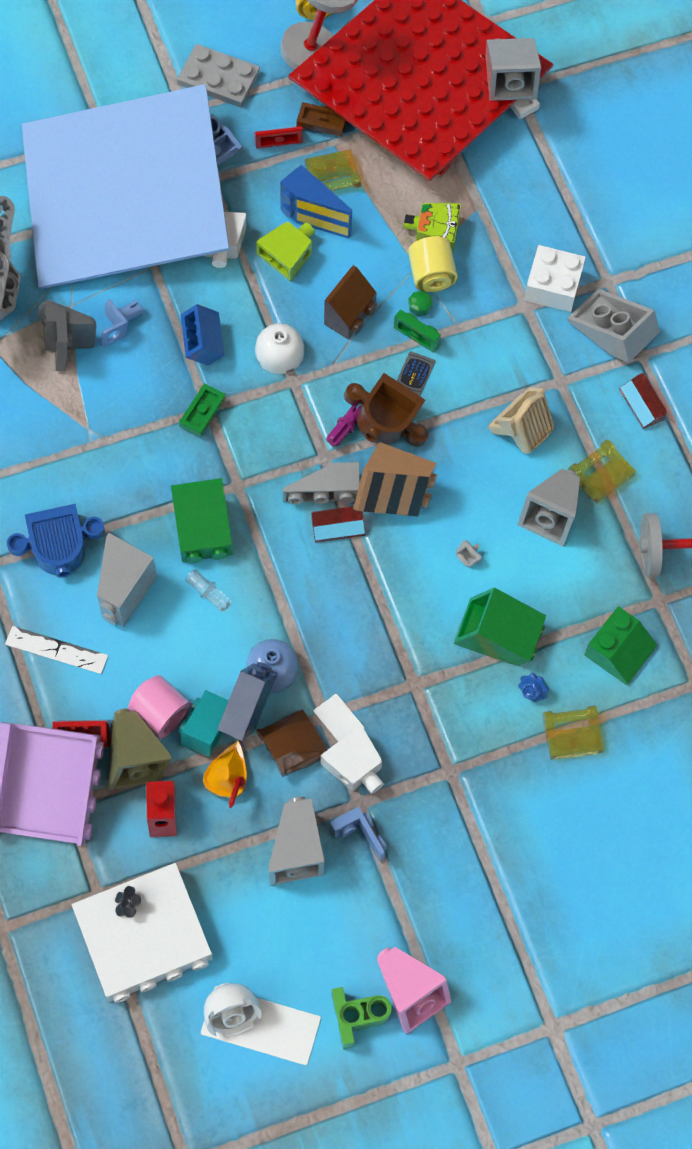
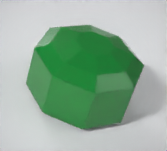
M425 291L413 292L408 298L409 311L416 316L427 315L432 309L431 295Z

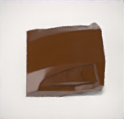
M304 710L297 711L262 729H256L258 737H260L261 741H264L267 751L272 755V760L276 762L282 778L320 761L321 755L327 751Z

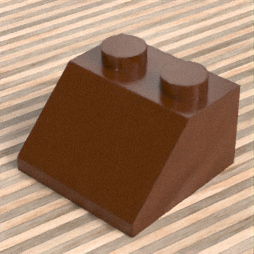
M353 265L324 300V325L346 339H349L353 333L357 334L364 323L363 320L367 315L371 316L378 305L376 303L377 292L356 266Z

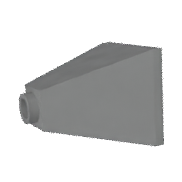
M560 469L529 491L517 525L563 547L576 515L580 477L571 470Z

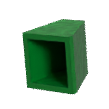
M222 478L171 485L182 562L198 563L202 559L213 558L219 560L228 557V555H233Z
M494 587L470 598L454 644L515 666H520L532 661L535 657L538 638L541 637L545 629L543 624L546 615Z

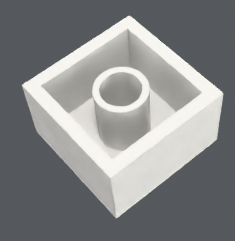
M538 245L524 301L571 312L585 256Z

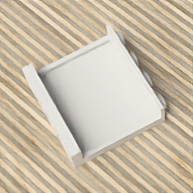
M176 863L71 904L108 1002L113 1000L115 1003L125 1001L130 998V993L138 990L141 992L149 991L157 986V982L167 979L168 982L176 980L183 976L182 972L193 968V971L203 969L209 965L208 961L213 960L212 953ZM127 886L134 887L135 894L141 896V904L135 906L136 914L132 918H127L125 915L123 917L117 916L115 912L118 905L115 902V897L118 892H124Z

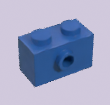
M196 304L182 313L181 323L186 358L210 365L223 357L224 347L219 312Z

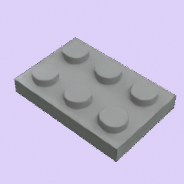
M196 44L177 78V85L190 88L206 84L208 96L242 108L260 73V66Z

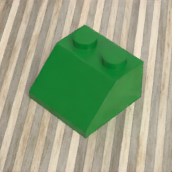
M617 606L589 642L584 656L625 685H628L657 647V644L638 619Z

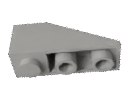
M359 462L332 463L284 487L283 502L295 505L303 502H315L317 504H325L329 501H340L341 503L354 502L360 484Z

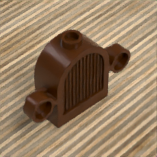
M386 373L382 374L370 393L358 383H351L347 386L344 392L345 401L351 405L362 404L357 415V423L360 431L368 441L392 444L406 433L407 441L412 446L420 447L426 442L429 436L427 429L413 422V419L426 401L425 399Z

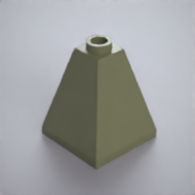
M126 708L117 710L110 724L108 791L145 785L146 782L160 781L171 761L170 753L136 711H129Z

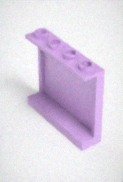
M1 722L0 832L77 843V846H82L86 843V840H90L92 824L88 823L89 815L94 813L96 806V797L92 796L94 785L98 786L100 779V770L96 769L98 758L102 759L104 743L100 742L101 736Z

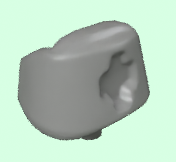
M463 540L456 550L458 559L467 567H472L482 561V556L476 552L480 546L475 544L472 547L467 540Z

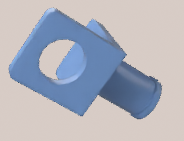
M110 299L106 301L105 315L113 326L102 331V347H106L126 337L128 321L143 314L142 307L138 304V301L135 300L120 309L116 308ZM117 331L113 337L108 338L111 333Z

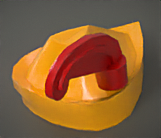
M239 740L229 746L210 763L203 777L205 789L219 797L230 798L228 805L231 809L236 798L245 791L247 783L246 765Z

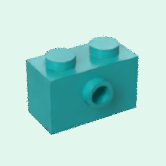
M205 690L201 699L197 697L192 705L190 718H185L179 728L181 745L210 757L223 732L217 729L229 700Z

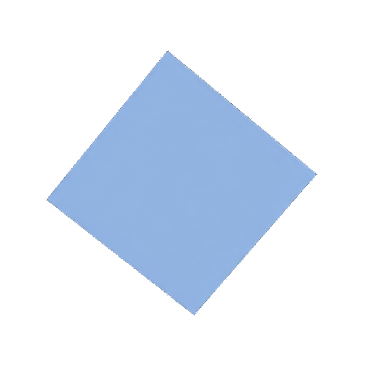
M206 84L22 123L39 289L230 250Z

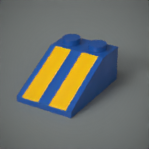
M300 165L280 181V208L286 217H291L302 225L307 222L315 229L341 237L349 238L351 236L352 209L305 167Z

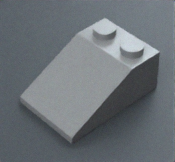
M597 289L567 318L570 324L608 354L626 362H630L660 333L655 310L601 289Z

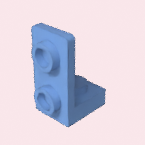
M357 807L330 821V830L335 838L340 835L346 837L357 830L356 827L359 826L378 861L381 862L385 859L384 851L387 850V847L380 835L375 836L371 829L374 825L367 812L362 813L361 809Z

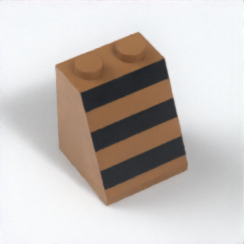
M379 442L363 469L353 509L363 512L418 517L422 508H428L432 494L428 492L429 488L433 489L438 474L434 473L437 463Z

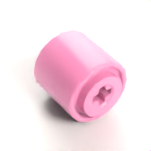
M156 675L143 682L132 695L128 705L129 711H136L159 739L172 733L186 718L192 707V703L161 675Z

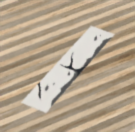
M12 626L5 645L99 674L102 673L108 657L106 654Z

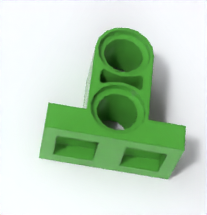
M343 987L334 988L331 991L343 1049L354 1047L353 1031L381 1026L390 1018L392 1011L391 1003L382 995L346 1002ZM376 1004L383 1005L386 1009V1014L381 1017L374 1016L371 1008ZM348 1010H353L358 1013L359 1019L354 1023H349L344 1019L343 1014Z

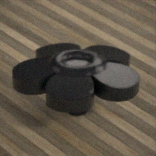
M127 886L124 892L117 893L115 897V902L118 903L115 909L117 916L123 917L125 915L127 918L135 916V906L141 904V896L135 894L134 887Z

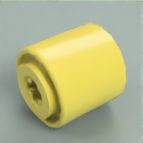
M440 236L427 237L414 242L409 247V260L414 283L418 290L437 292L449 288L457 281L458 276L451 244L447 238Z

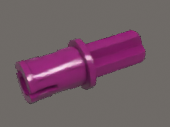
M352 405L343 417L338 418L337 425L326 437V441L332 447L339 446L349 433L354 432L361 405Z

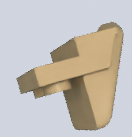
M529 387L523 394H520L488 425L492 434L511 436L522 453L530 454L554 430V423L545 390L543 388Z

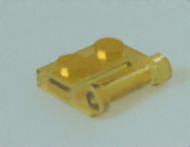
M351 149L305 159L306 169L320 182L350 176L323 183L331 191L352 186L354 188L362 186Z
M608 439L602 442L600 448L580 463H574L568 468V470L575 472L580 477L579 485L596 503H599L635 476L636 473L635 469L621 456L614 444ZM604 456L610 459V461L587 477L583 473Z
M596 705L587 706V709L559 713H552V711L543 712V723L550 760L603 753L604 747ZM580 720H588L589 726L554 729V724Z

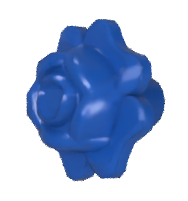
M531 673L520 678L521 682L518 687L522 690L524 698L532 700V702L547 698L546 693L549 691V687L545 684L543 677Z

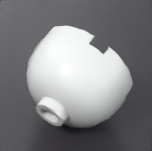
M282 323L272 324L263 329L257 337L255 355L261 367L274 374H285L288 370L298 368L304 357V344L300 333L295 328Z
M223 983L208 995L204 1004V1018L207 1030L214 1036H217L216 1032H223L224 1037L242 1034L255 1026L253 1021L257 1016L259 1020L261 1018V1008L255 994L241 984Z

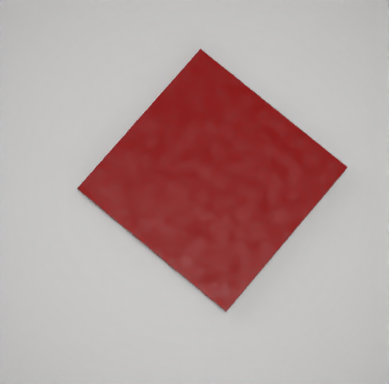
M374 0L291 72L288 78L424 178L431 181L517 101L489 100L485 56L487 40L517 38L462 0ZM538 53L541 65L540 80L553 68L554 64Z

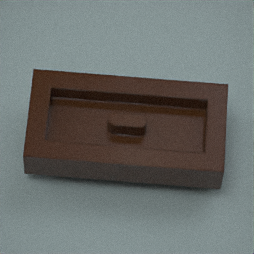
M304 102L301 104L296 121V127L302 126L305 129L341 137L346 125V120L330 108Z

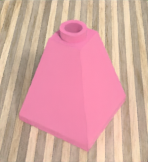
M396 947L393 949L386 948L380 952L377 957L378 965L406 1035L451 1003L447 980L443 975Z

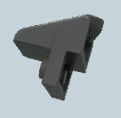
M45 300L38 306V315L44 326L45 351H55V370L66 371V361H71V348H93L95 346L96 321L91 316L51 300Z

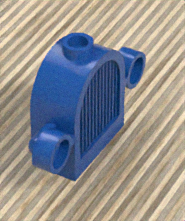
M76 504L25 514L29 538L20 533L12 534L7 539V548L14 556H22L27 551L32 550L36 563L43 571L56 575L59 578L70 576L72 571L77 569L83 562L85 557L84 539L96 540L101 538L105 533L103 521L98 517H90L86 519L83 526H80Z

